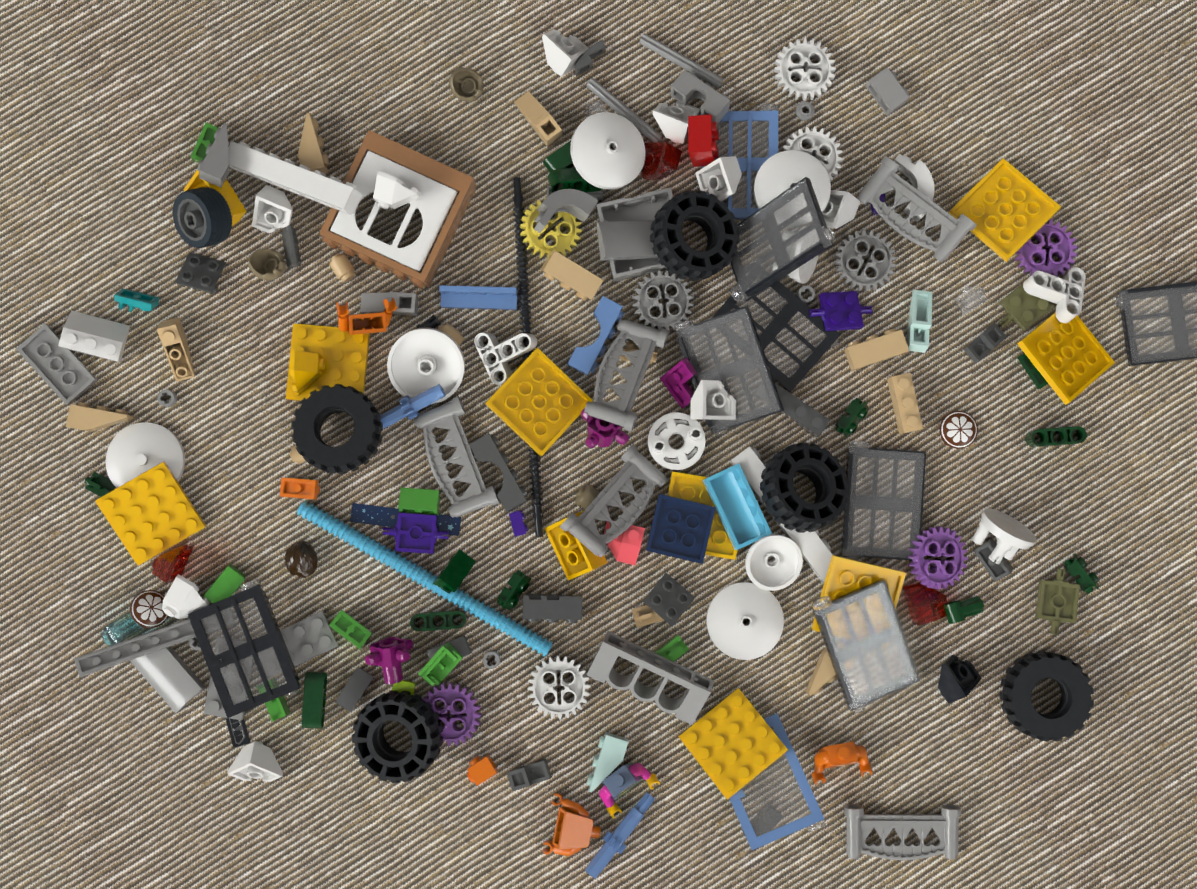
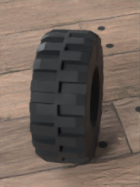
M693 190L686 191L683 194L679 193L666 202L654 216L655 220L650 228L653 231L650 235V242L654 246L652 248L654 255L657 254L658 262L662 266L664 265L669 273L672 275L674 273L677 274V277L685 280L689 278L690 281L707 279L728 266L732 261V257L736 255L738 250L736 245L739 243V235H737L739 228L738 224L735 223V216L732 211H729L727 205L723 201H719L718 197L713 194L707 195V192L700 190L696 193ZM683 221H693L703 228L707 236V248L705 251L694 250L685 242L682 235Z
M335 384L334 387L329 385L322 386L320 391L315 389L310 392L311 396L309 398L302 399L300 409H296L294 412L296 419L292 421L291 429L294 430L292 440L296 443V450L303 456L305 461L315 468L331 474H346L350 470L354 472L359 469L360 465H366L370 462L369 458L372 454L375 455L377 453V445L382 441L381 431L383 430V423L380 421L379 411L364 393L357 391L351 386L344 387L342 384ZM339 412L347 413L352 417L355 424L351 438L343 445L336 447L325 444L321 438V428L324 421L332 414Z
M806 442L798 443L797 445L792 444L775 454L766 463V469L761 474V479H763L760 482V491L763 494L761 498L767 506L766 510L768 513L775 517L774 520L777 523L784 524L785 528L789 530L796 529L799 533L806 531L814 532L837 520L841 516V512L845 511L847 506L846 500L849 499L850 493L848 491L849 480L846 478V471L840 465L838 458L832 456L827 449H821L819 445L813 443L810 445ZM795 472L806 475L814 484L816 490L814 503L804 501L795 491L793 484Z
M1038 651L1037 653L1030 652L1025 654L1024 658H1018L1014 661L1015 665L1012 668H1007L1005 671L1007 676L1001 680L1000 685L1003 686V690L999 692V697L1003 700L1001 705L1003 712L1007 713L1008 721L1017 730L1034 739L1057 742L1062 741L1063 737L1070 738L1074 736V731H1080L1085 726L1083 723L1086 719L1089 720L1091 713H1089L1090 708L1094 706V700L1091 699V694H1094L1093 686L1088 684L1090 682L1089 676L1082 672L1083 668L1078 663L1073 662L1069 657L1057 653ZM1052 678L1060 686V702L1053 711L1047 714L1038 713L1031 701L1033 688L1040 680Z
M397 690L390 691L387 694L383 693L369 702L357 715L358 720L353 724V730L355 731L352 734V743H355L353 750L355 755H358L359 763L362 767L365 766L368 769L367 772L372 776H378L379 780L385 782L390 780L391 783H399L401 780L409 782L413 778L422 775L439 756L441 751L439 747L443 745V737L441 736L443 726L439 724L438 719L440 717L438 713H434L431 709L432 705L428 701L424 702L420 695L415 694L413 696L410 691L404 690L401 693ZM387 721L400 722L409 730L412 737V747L409 752L397 751L387 743L384 737V725Z

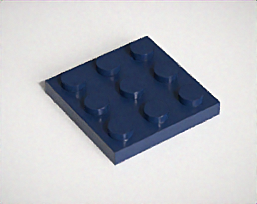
M659 494L646 551L703 564L716 507Z

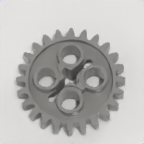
M863 229L861 235L855 231L854 237L849 234L847 240L843 239L841 241L843 246L837 247V250L841 253L834 255V257L839 259L834 262L835 265H839V268L835 271L842 273L839 279L846 278L845 285L849 282L851 283L850 289L858 286L859 292L863 287L868 292L871 286L875 291L877 284L882 287L884 286L883 281L888 282L890 280L887 275L892 276L894 274L891 269L896 268L897 265L892 262L897 257L891 254L895 252V249H889L892 243H885L887 237L879 238L880 232L873 236V230L866 234L865 229ZM857 244L863 245L865 252L858 251ZM870 246H873V250L867 259L868 263L863 267L861 275L858 276L857 273L864 262L863 258L868 254ZM874 253H880L882 260H876ZM849 261H854L857 264V268L851 269L848 264ZM866 269L873 271V278L866 275Z
M658 270L657 276L651 272L650 279L644 276L643 280L645 283L638 282L637 284L640 289H634L638 295L632 296V299L637 300V303L632 304V307L638 308L634 314L640 313L641 315L638 321L644 319L643 325L650 324V327H657L658 330H661L662 327L669 330V326L672 330H676L675 324L682 326L681 319L687 321L688 318L685 314L692 313L688 310V307L694 306V304L689 303V300L693 299L694 296H688L692 289L685 288L688 282L682 284V279H676L675 273L669 276L667 270L664 272V275ZM660 284L663 288V299L667 300V303L664 304L666 318H663V305L662 303L658 302V300L661 299V291L659 289ZM667 286H673L675 288V294L673 296L667 294ZM649 288L656 290L657 295L655 298L648 296L647 291ZM671 304L678 308L676 315L669 312ZM652 307H656L659 310L658 317H653L650 314Z

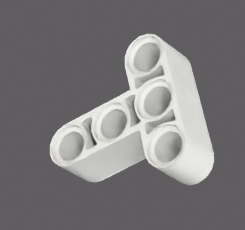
M1078 267L1072 268L1062 278L1043 271H1036L1024 281L1023 288L1030 295L1056 303L1057 319L1062 323H1068L1081 313L1086 275Z
M479 333L476 335L474 343L491 381L494 384L502 385L512 375L508 362L535 349L537 338L530 333H521L499 344L494 334ZM484 337L488 338L487 346L483 344ZM525 337L529 339L527 347L523 343ZM508 346H511L513 349L511 355L507 353ZM492 354H495L496 356L495 363H492L491 361ZM501 371L504 373V379L502 381L499 379V373Z

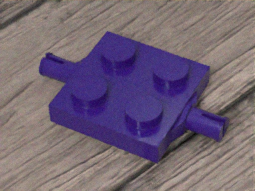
M857 291L826 292L819 295L820 309H810L809 316H821L825 331L855 330L864 327L862 314H872L873 309L872 306L860 305Z
M398 513L395 528L383 527V530L391 531H383V535H394L396 541L395 551L434 554L437 539L449 540V536H442L449 535V531H438L437 515Z

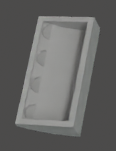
M654 220L597 222L600 261L659 259L657 254L654 255L652 250L654 246L650 242V235L653 233L650 228Z
M171 646L130 660L175 713L179 712L206 688Z

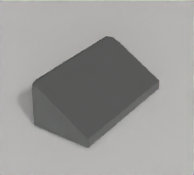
M288 225L282 230L281 234L287 267L293 268L302 264L296 229Z
M990 538L973 551L996 582L1011 574L1013 567L1005 557H1003L1000 564H996V560L992 562L988 558L997 545L993 538Z

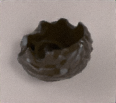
M298 541L286 550L285 565L292 575L303 578L315 572L318 565V557L312 545L306 541Z

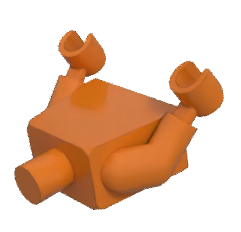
M387 298L384 299L385 309L381 313L348 315L349 307L347 301L343 306H340L339 302H337L338 326L341 331H348L349 335L387 332L393 311L397 309L395 299L392 298L390 302H388Z
M854 741L819 749V752L814 757V772L811 774L815 785H817L819 780L823 784L826 782L823 774L824 769L860 763L859 768L862 777H864V772H870V775H872V768L868 760L866 748L863 745H855Z
M555 793L554 795L560 798V802L556 803L552 800V804L555 806L561 804L563 807H559L553 842L546 840L543 845L550 846V849H543V853L547 855L553 851L555 854L571 856L581 851L582 848H587L590 838H599L601 829L600 826H593V819L589 817L588 811L579 803L567 798L563 799L562 794Z

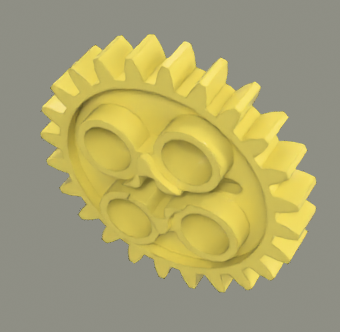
M537 200L536 206L531 204L530 210L526 209L524 212L526 216L521 218L524 223L520 225V228L524 229L520 236H526L523 243L529 242L527 249L534 248L533 255L540 252V258L544 254L548 257L551 250H555L563 256H566L565 251L570 254L572 252L571 247L576 248L577 246L574 241L580 240L577 234H580L582 230L577 227L581 225V222H576L577 218L570 213H555L556 219H550L541 233H538L534 230L533 225L537 224L535 219L540 213L537 209L541 202ZM560 218H563V221L554 230L549 231L541 240L538 239L539 236L546 232L548 227H552ZM560 227H566L568 234H563L560 231ZM546 239H552L554 246H549L546 243Z

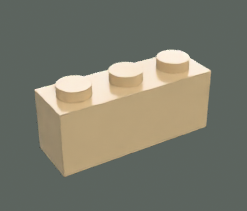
M551 250L540 269L544 272L543 276L552 282L556 279L561 282L560 287L567 291H570V289L576 291V296L584 301L586 299L592 300L603 282L601 278L555 250Z
M893 328L885 331L883 336L878 337L875 334L867 337L865 342L860 343L857 340L849 343V347L844 349L851 371L909 352L903 331H896Z
M911 373L888 378L887 382L899 435L922 430L923 426Z

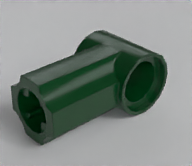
M974 596L962 601L957 600L943 604L948 624L958 623L966 620V617L982 613L984 609L983 601L979 596Z

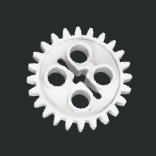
M804 38L803 43H800L797 39L795 46L792 42H789L788 48L784 46L782 49L783 53L779 52L777 56L779 59L775 61L777 67L774 68V72L778 73L775 75V80H780L777 85L778 87L784 86L783 93L787 90L789 91L788 97L795 94V100H798L799 96H802L803 101L806 100L807 96L813 100L814 94L820 97L821 91L826 93L827 87L831 86L832 82L830 80H833L835 77L832 74L836 70L835 67H832L835 60H829L832 53L826 54L827 47L821 49V42L814 45V39L811 40L810 44L807 43L806 38ZM791 58H797L799 63H793ZM810 58H816L818 63H812ZM797 76L800 81L794 82L791 77ZM810 77H817L818 82L811 81Z
M814 126L812 131L806 127L804 133L799 129L797 132L798 136L792 133V140L787 139V145H784L782 150H797L813 155L825 167L830 182H832V176L836 177L838 175L836 170H840L842 167L838 163L843 161V158L838 157L843 151L837 150L841 144H834L836 137L830 139V131L826 135L823 134L824 128L817 132L816 126ZM802 143H808L811 148L804 149ZM819 150H827L828 155L823 156Z
M557 655L556 661H553L550 656L549 663L542 660V667L539 665L535 666L538 672H531L535 678L528 680V682L533 684V686L527 688V690L533 691L529 698H535L532 705L539 704L537 711L544 709V716L550 712L551 719H553L555 714H558L559 720L562 714L569 718L570 711L576 715L575 708L577 707L582 710L583 707L580 703H587L584 696H589L590 693L585 691V689L590 688V684H585V682L589 680V677H583L586 670H579L580 663L576 666L573 665L574 659L567 662V656H565L562 661L559 655ZM557 670H560L561 686H564L561 689V704H558L557 688H554L557 685ZM551 673L555 679L553 682L548 683L544 680V675ZM564 673H572L574 679L571 682H566L563 679ZM549 692L553 693L555 700L547 702L544 695ZM566 692H572L575 698L572 701H566L563 695Z

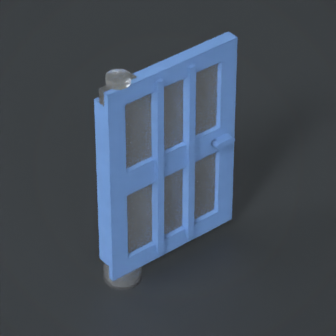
M776 104L760 105L759 111H728L717 124V129H719V140L717 141L719 158L736 156L742 173L735 193L722 200L727 205L729 211H732L734 214V219H746L759 210L753 193L755 177L763 163L778 153L779 111Z

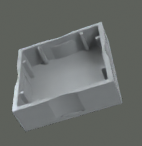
M671 187L644 193L634 198H621L596 204L599 222L655 220L654 216L657 211L673 198ZM659 259L608 261L613 282L647 275L651 272L656 273L658 270L665 271L667 268L658 262Z

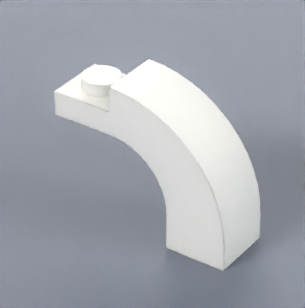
M899 154L894 160L900 166L899 171L909 178L914 188L933 201L934 181L927 166L920 159L914 165L909 157ZM911 201L903 210L907 215L910 213ZM926 212L912 218L918 222Z

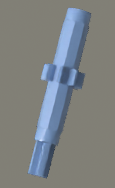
M438 384L411 399L409 395L400 399V405L380 415L383 429L407 416L409 420L419 415L417 411L445 397L446 394L442 386Z
M646 792L612 834L608 831L603 837L604 845L585 868V871L594 879L603 871L616 852L621 854L625 850L626 845L624 842L655 800L649 793Z

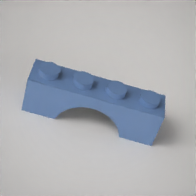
M602 296L594 311V316L600 324V335L593 344L575 348L568 362L569 367L589 376L590 372H595L598 366L596 360L599 355L603 356L607 348L604 344L607 339H612L616 331L613 327L616 322L619 323L624 315L622 305Z

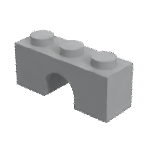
M684 70L671 85V97L685 106L692 99L702 100L704 103L701 105L700 115L711 114L713 121H716L717 124L729 111L730 100L728 97L714 90L710 84L699 80L693 73Z

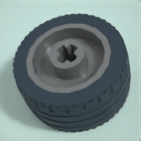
M209 187L197 188L181 193L174 201L173 220L180 237L189 246L194 248L209 247L219 244L228 238L232 228V215L229 205L221 193Z

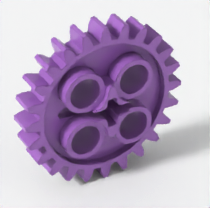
M1050 219L1032 237L1038 240V244H1033L1030 239L1016 253L1018 256L1014 261L1021 262L1018 268L1024 266L1025 270L1023 273L1025 274L1030 271V276L1036 271H1043L1057 277L1058 275L1062 276L1065 274L1064 270L1068 271L1070 269L1069 265L1075 262L1072 258L1077 256V253L1072 252L1078 248L1076 245H1072L1076 238H1069L1072 231L1066 233L1067 226L1060 228V222L1053 225V220ZM1050 237H1055L1057 239V243H1053L1050 240ZM1052 255H1056L1059 258V262H1055L1052 259ZM1032 256L1038 257L1040 263L1034 262Z
M936 526V528L929 527V531L922 530L923 535H916L919 541H912L915 548H909L913 552V555L908 556V558L913 559V562L908 564L914 567L911 573L917 574L915 579L920 580L921 585H927L928 588L947 589L948 585H954L953 580H960L958 574L964 575L961 569L962 567L966 568L967 565L963 561L968 560L963 555L968 551L962 549L965 542H959L961 536L955 535L956 531H951L950 528ZM924 556H952L953 558L952 560L924 559Z
M450 682L448 687L445 683H442L441 689L436 685L434 692L429 690L427 692L428 696L423 697L424 702L428 701L432 705L431 709L434 712L441 713L439 714V719L445 724L441 736L443 737V743L447 741L448 746L452 744V741H454L456 746L460 740L465 743L467 741L466 736L471 738L473 736L472 732L478 730L475 725L481 723L476 718L482 716V713L477 712L481 705H475L478 698H471L474 692L467 693V686L463 690L460 689V683L454 687L453 682ZM437 700H442L445 703V708L438 707ZM456 701L463 702L464 709H459L456 706ZM449 710L451 714H455L452 718L450 717V714H446ZM456 720L462 721L464 728L457 727Z

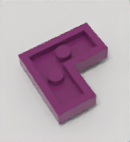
M687 357L660 377V380L681 409L691 403L694 392L687 384V381L697 374V371Z

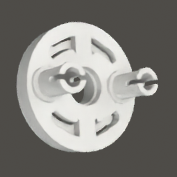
M679 412L668 413L657 419L652 425L648 434V449L652 458L660 466L670 470H683L695 464L702 456L705 448V434L696 419H690V415ZM674 434L680 435L683 438V446L679 449L672 448L669 445L670 436Z

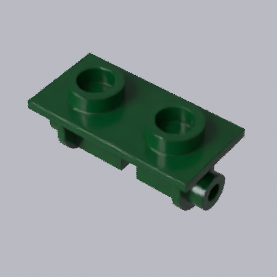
M858 398L852 400L845 410L846 413L850 414V417L843 414L835 424V430L839 433L843 431L845 438L853 435L857 430L859 421L863 420L868 414L869 407L865 401L862 402Z
M95 471L91 477L88 476L84 481L87 484L85 489L100 497L116 489L110 479Z
M1074 553L1072 561L1069 558L1063 562L1065 564L1064 568L1073 578L1078 574L1081 576L1075 581L1080 585L1083 592L1091 593L1094 590V586L1097 590L1099 589V578L1094 572L1090 573L1086 568L1088 565L1081 556L1078 558Z
M519 570L514 572L507 584L512 586L511 590L504 587L497 597V603L511 611L512 608L517 606L522 593L528 589L532 578L524 575Z

